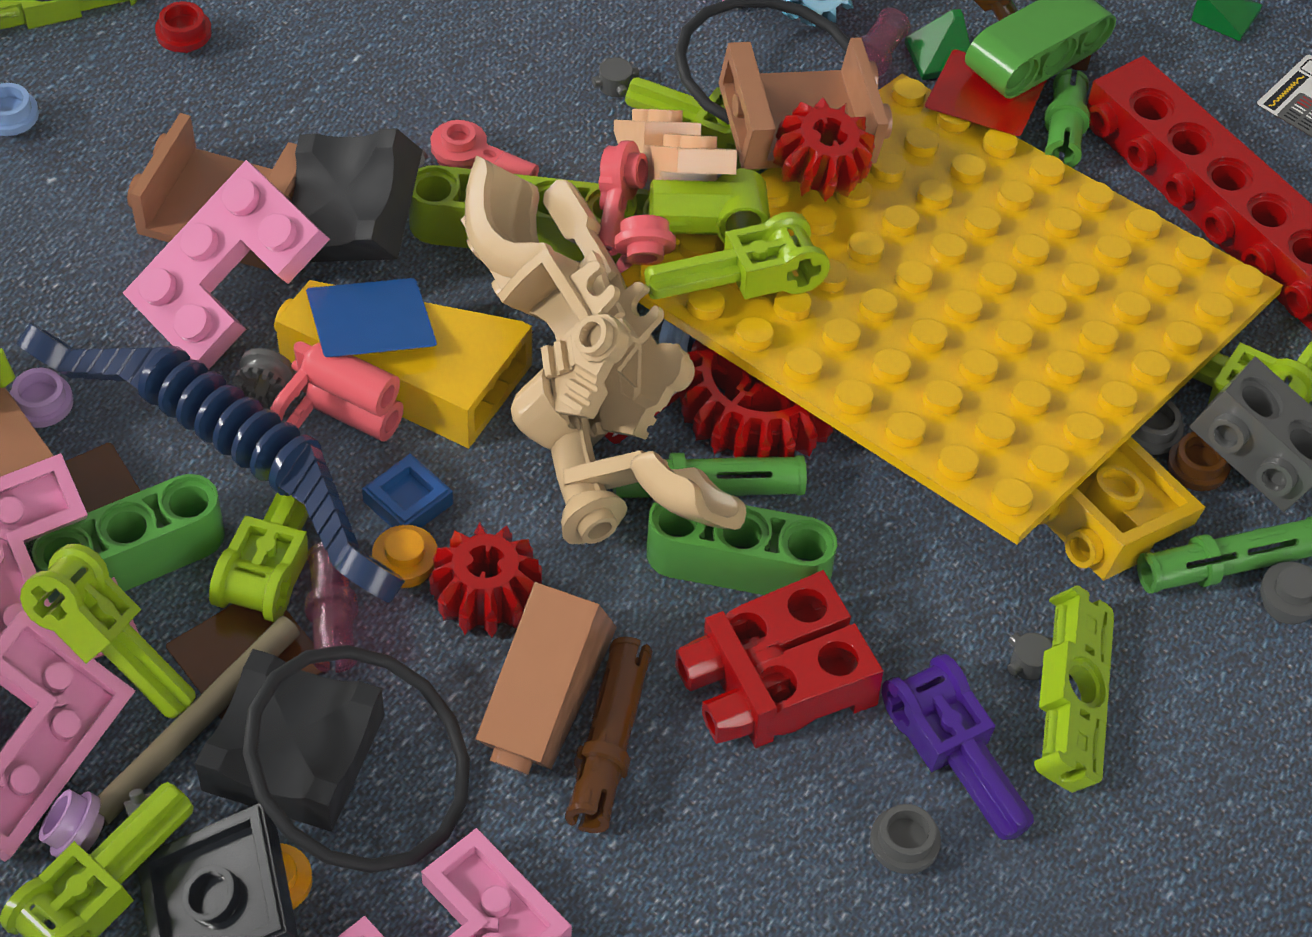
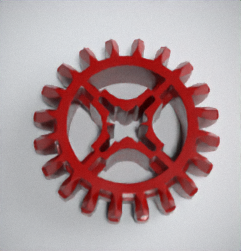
M695 340L691 352H687L694 364V377L686 389L678 392V396L680 397V403H682L681 412L684 416V422L693 424L696 440L711 439L714 455L730 449L734 451V457H746V455L756 457H794L796 450L810 457L813 449L816 448L817 442L827 443L828 437L833 432L832 426L698 340ZM717 386L725 390V396L719 391Z

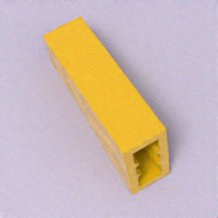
M309 280L294 299H287L279 308L274 322L279 353L290 360L291 363L295 361L294 344L301 341L310 346L320 342L306 290L312 287L333 286V284ZM424 302L437 342L436 346L357 354L353 356L399 377L400 388L396 400L403 404L402 418L469 449L532 366V325L519 320Z

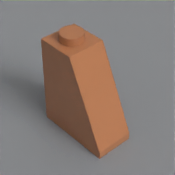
M537 582L534 583L476 736V740L493 749L489 761L529 775L533 763L550 770L552 769L617 628L600 604Z

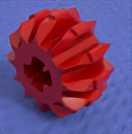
M823 97L815 104L814 108L800 102L797 108L793 110L792 115H786L785 119L780 122L776 133L777 141L773 150V163L782 167V182L797 181L800 183L801 197L810 190L818 191L824 202L833 196L834 191L848 197L850 192L855 190L857 183H862L863 178H867L873 164L871 159L875 149V136L865 131L866 117H850L848 115L847 103L838 109L830 108Z
M479 522L474 536L468 537L454 530L450 539V547L437 548L433 558L434 570H432V575L429 577L430 593L434 595V600L438 601V611L442 615L443 621L459 618V627L464 635L476 625H484L487 633L493 638L498 630V624L501 622L515 629L518 628L534 583L542 584V566L539 565L538 559L533 558V548L530 546L529 539L513 541V535L507 525L495 535L487 534V530Z

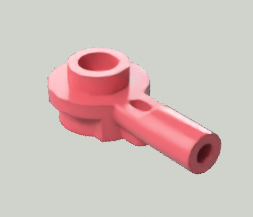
M465 120L448 121L438 126L430 137L431 152L440 166L472 169L476 156H479L512 174L538 176V165L488 145L487 135L480 126L473 122Z
M631 140L620 141L617 146H607L603 151L600 162L598 184L601 197L599 206L603 213L598 236L611 256L618 253L615 250V236L621 232L620 223L625 219L624 214L627 202L635 197L638 189L645 187L648 178L647 157L644 153H640L637 144Z
M636 215L621 221V232L615 236V250L622 254L616 263L620 273L633 264H658L664 260V255L670 254L675 250L676 236L669 231L670 223L667 219L655 215Z

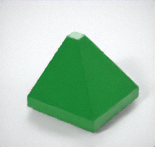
M1197 0L1191 21L1240 41L1260 13L1263 5L1253 0Z
M961 9L951 10L905 37V45L922 80L939 78L952 50L967 52L970 42Z

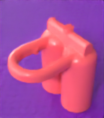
M301 341L294 344L295 361L292 362L291 367L297 373L278 394L270 410H273L280 416L281 420L290 403L295 397L299 396L302 390L306 395L286 421L292 423L298 429L312 410L316 409L383 442L387 441L394 434L403 415V404L396 400L400 388L399 377L353 355L325 357L320 342L313 346Z

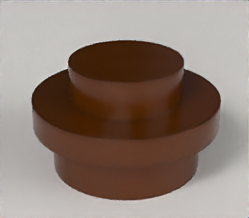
M1195 432L1188 433L1177 444L1172 446L1167 457V467L1170 474L1184 487L1195 491H1211L1219 488L1225 483L1231 470V464Z

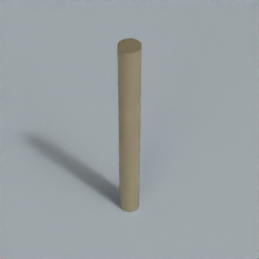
M280 616L98 795L101 800L98 814L104 816L105 826H108L125 809L123 802L130 800L129 793L132 790H144L230 705L243 667L252 649L278 657L300 635L298 628L291 620Z

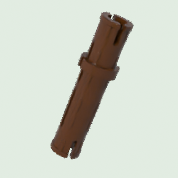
M619 637L611 642L609 657L588 737L584 745H580L576 751L574 765L578 773L572 797L566 809L565 819L569 825L573 826L577 824L578 816L582 813L578 830L583 832L601 833L609 828L617 786L621 777L625 779L628 775L631 761L627 753L628 743L653 652L651 647L645 644L641 647L639 657H636L641 640L637 638Z

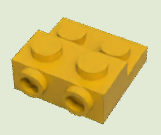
M1130 437L1038 525L1046 524L1065 543L1066 554L1074 565L1079 568H1091L1104 581L1137 565L1139 555L1150 552L1155 543L1195 525L1205 506L1139 443Z

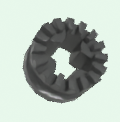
M255 348L244 352L239 363L240 369L237 370L232 382H234L233 385L238 386L244 392L245 397H253L260 401L263 407L268 408V405L272 406L278 394L293 378L295 370L292 369L290 360L282 354L269 349Z

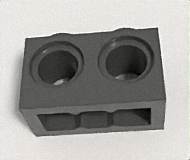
M1255 356L1215 396L1189 427L1281 511L1285 512L1312 488V406Z

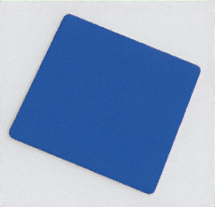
M414 278L312 287L306 290L325 357L425 348L437 345L417 281Z

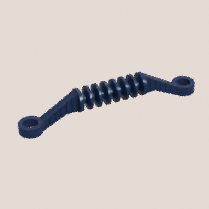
M31 322L16 344L30 355L69 378L99 379L101 381L114 380L116 382L127 381L138 389L139 395L143 400L151 405H159V409L166 416L177 418V422L183 428L195 430V434L199 439L204 442L213 443L214 448L222 455H232V460L239 467L250 468L253 476L260 481H269V486L275 492L282 496L291 495L305 505L309 518L313 521L316 532L321 538L324 549L328 552L332 565L361 588L381 600L391 603L404 584L405 580L400 575L359 549L348 516L345 515L344 506L339 499L335 483L332 482V476L329 468L326 466L319 442L309 435L300 436V431L295 425L289 422H282L280 416L273 410H263L262 404L257 399L245 397L244 392L238 386L227 384L226 380L216 372H209L204 363L191 359L182 348L171 345L168 347L137 349H74L61 339Z

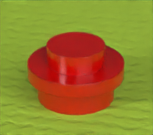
M179 1L171 3L162 9L155 25L157 41L165 49L173 52L188 53L203 47L210 40L212 28L209 18L198 5Z

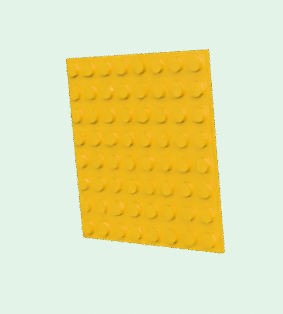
M900 74L879 89L882 103L888 104L891 109V135L888 139H884L877 162L872 164L867 178H863L862 183H857L855 190L851 191L848 197L834 191L833 196L824 202L819 192L815 190H810L801 197L800 183L797 181L782 182V168H770L760 174L766 182L770 218L783 212L802 214L810 225V239L813 245L821 248L827 255L830 262V270L828 276L820 285L802 294H791L781 291L744 299L735 282L656 300L650 298L649 294H647L638 303L649 310L653 306L662 308L664 311L663 319L1018 545L1280 294L1283 285L1262 274L1257 268L1244 264L1217 249L1205 239L1190 234L1163 219L1156 212L1146 209L1118 194L1106 184L1097 182L1064 164L1059 158L1045 155V152L1019 139L1015 135L926 108L925 103L932 90L922 82ZM788 229L790 236L795 235L791 229ZM676 234L675 250L670 254L664 255V260L658 264L723 251L725 244L718 235ZM633 264L622 272L621 275L626 287L628 288L635 282H641L646 285L645 269L653 265ZM796 270L792 271L794 276H799Z

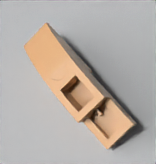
M632 109V120H614V134L617 143L619 144L623 140L634 141L640 153H644L647 157L648 178L644 188L649 192L652 180L716 181L717 174L736 175L737 150L717 148V136H701V123L682 122L683 110Z

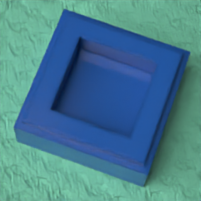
M411 453L362 488L363 502L391 527L414 525L422 528L453 505V491Z

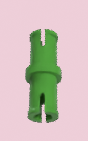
M1067 69L1058 73L1054 78L1053 100L1045 111V127L1049 132L1045 155L1059 158V152H1063V163L1074 167L1082 158V135L1086 133L1090 123V112L1086 106L1089 80L1083 72L1077 71L1075 86L1071 85L1072 69Z

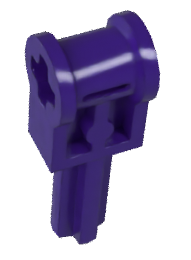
M940 654L931 659L928 668L904 680H901L899 677H892L884 681L881 693L890 718L896 727L909 738L931 773L949 764L998 838L1012 840L1027 831L1034 823V815L986 747L996 726L971 691L967 678L956 661L947 654Z

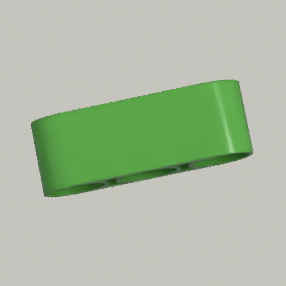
M1037 0L984 29L969 46L965 55V63L1001 95L1011 99L1099 50L1111 36L1116 26V17L1096 0Z
M185 474L174 477L88 512L86 519L37 538L33 545L32 556L38 573L48 570L49 561L59 548L67 544H81L90 547L106 563L109 577H115L118 586L125 592L208 557L218 550L224 541L225 529L216 486L209 479L201 475ZM81 567L70 580L75 584L86 573V568ZM55 590L48 597L49 602H54L60 596V593Z
M656 502L653 503L649 511L647 560L650 566L661 575L760 595L768 594L822 570L825 571L831 582L837 550V537L832 528L821 520L745 505V522L740 529L733 530L711 527L688 520L670 512ZM671 535H681L683 537H673ZM734 546H741V547H745V548H747V549H738V548H735ZM797 558H806L811 561H803Z

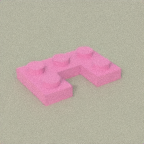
M245 160L127 287L123 294L173 346L182 348L191 359L201 361L209 370L246 330L211 294L219 283L252 250L278 277L289 284L330 239L257 168Z
M61 453L0 477V635L22 610L23 607L20 600L21 588L32 575L37 573L24 543L84 520L88 516ZM115 577L111 578L117 584ZM48 598L44 601V605L47 607L52 604ZM132 619L129 624L138 632ZM100 652L93 659L96 660L105 655Z
M23 608L0 635V685L32 708L0 750V859L4 862L13 856L136 691L96 660L91 659L86 664L54 631L40 627L33 622Z
M477 828L421 871L422 884L462 925L449 937L572 936V925ZM363 916L338 937L384 936L366 916Z

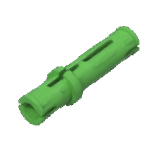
M681 452L670 453L669 459H665L670 469L695 467L702 470L720 490L733 496L805 495L807 471L804 455H797L795 457L685 459V454ZM765 474L767 478L718 479L716 475ZM639 482L613 488V493L620 498H652Z
M1312 516L1307 517L1305 520L1258 528L1216 539L1207 534L1191 538L1188 545L1154 553H1141L1137 559L1140 583L1149 594L1196 582L1200 586L1208 587L1219 584L1223 576L1311 557ZM1281 543L1277 547L1247 553L1252 548ZM1221 556L1219 560L1186 567L1188 562Z

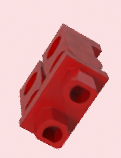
M824 570L732 609L726 615L724 611L706 617L704 636L676 650V670L686 689L691 692L719 681L725 692L702 702V715L705 725L716 744L748 735L756 749L773 742L774 735L793 733L815 719L850 707L853 714L878 705L883 669L855 623L850 625L851 615Z

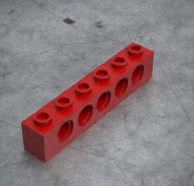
M1144 55L1094 80L1087 103L1090 112L1089 127L1092 132L1101 137L1128 162L1133 170L1139 172L1159 190L1171 205L1184 213L1205 233L1209 240L1216 243L1228 255L1244 264L1257 268L1262 274L1282 284V290L1276 299L1285 306L1292 316L1298 318L1312 331V204Z

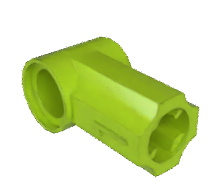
M745 168L736 169V175L722 174L716 181L652 180L649 195V215L667 219L670 223L669 231L673 234L718 235L725 244V231L763 224L770 219L766 182L759 173Z

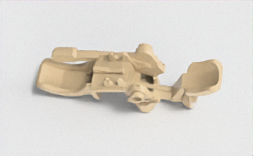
M476 156L466 189L465 216L461 219L468 236L467 244L474 255L492 273L494 277L491 283L492 288L502 303L547 322L556 338L553 346L545 345L541 347L543 368L515 395L511 406L513 422L521 432L534 442L551 450L557 481L566 504L562 512V537L569 544H593L608 538L614 533L625 517L628 507L622 498L607 490L637 482L656 503L680 517L711 527L740 529L745 522V504L738 497L720 490L698 468L670 469L667 460L662 459L658 453L654 451L644 452L642 450L596 461L593 446L608 432L646 440L649 432H647L648 426H654L657 420L654 417L655 413L661 412L668 405L673 393L686 389L692 382L695 372L694 364L689 354L679 344L656 343L651 333L663 321V309L653 306L646 315L640 317L637 312L638 302L649 293L650 288L641 282H635L628 288L626 287L616 263L598 236L601 225L579 190L571 182L556 180L545 191L543 203L564 238L576 243L585 258L580 263L553 251L552 247L546 243H539L536 225V214L540 199L538 188L534 184Z

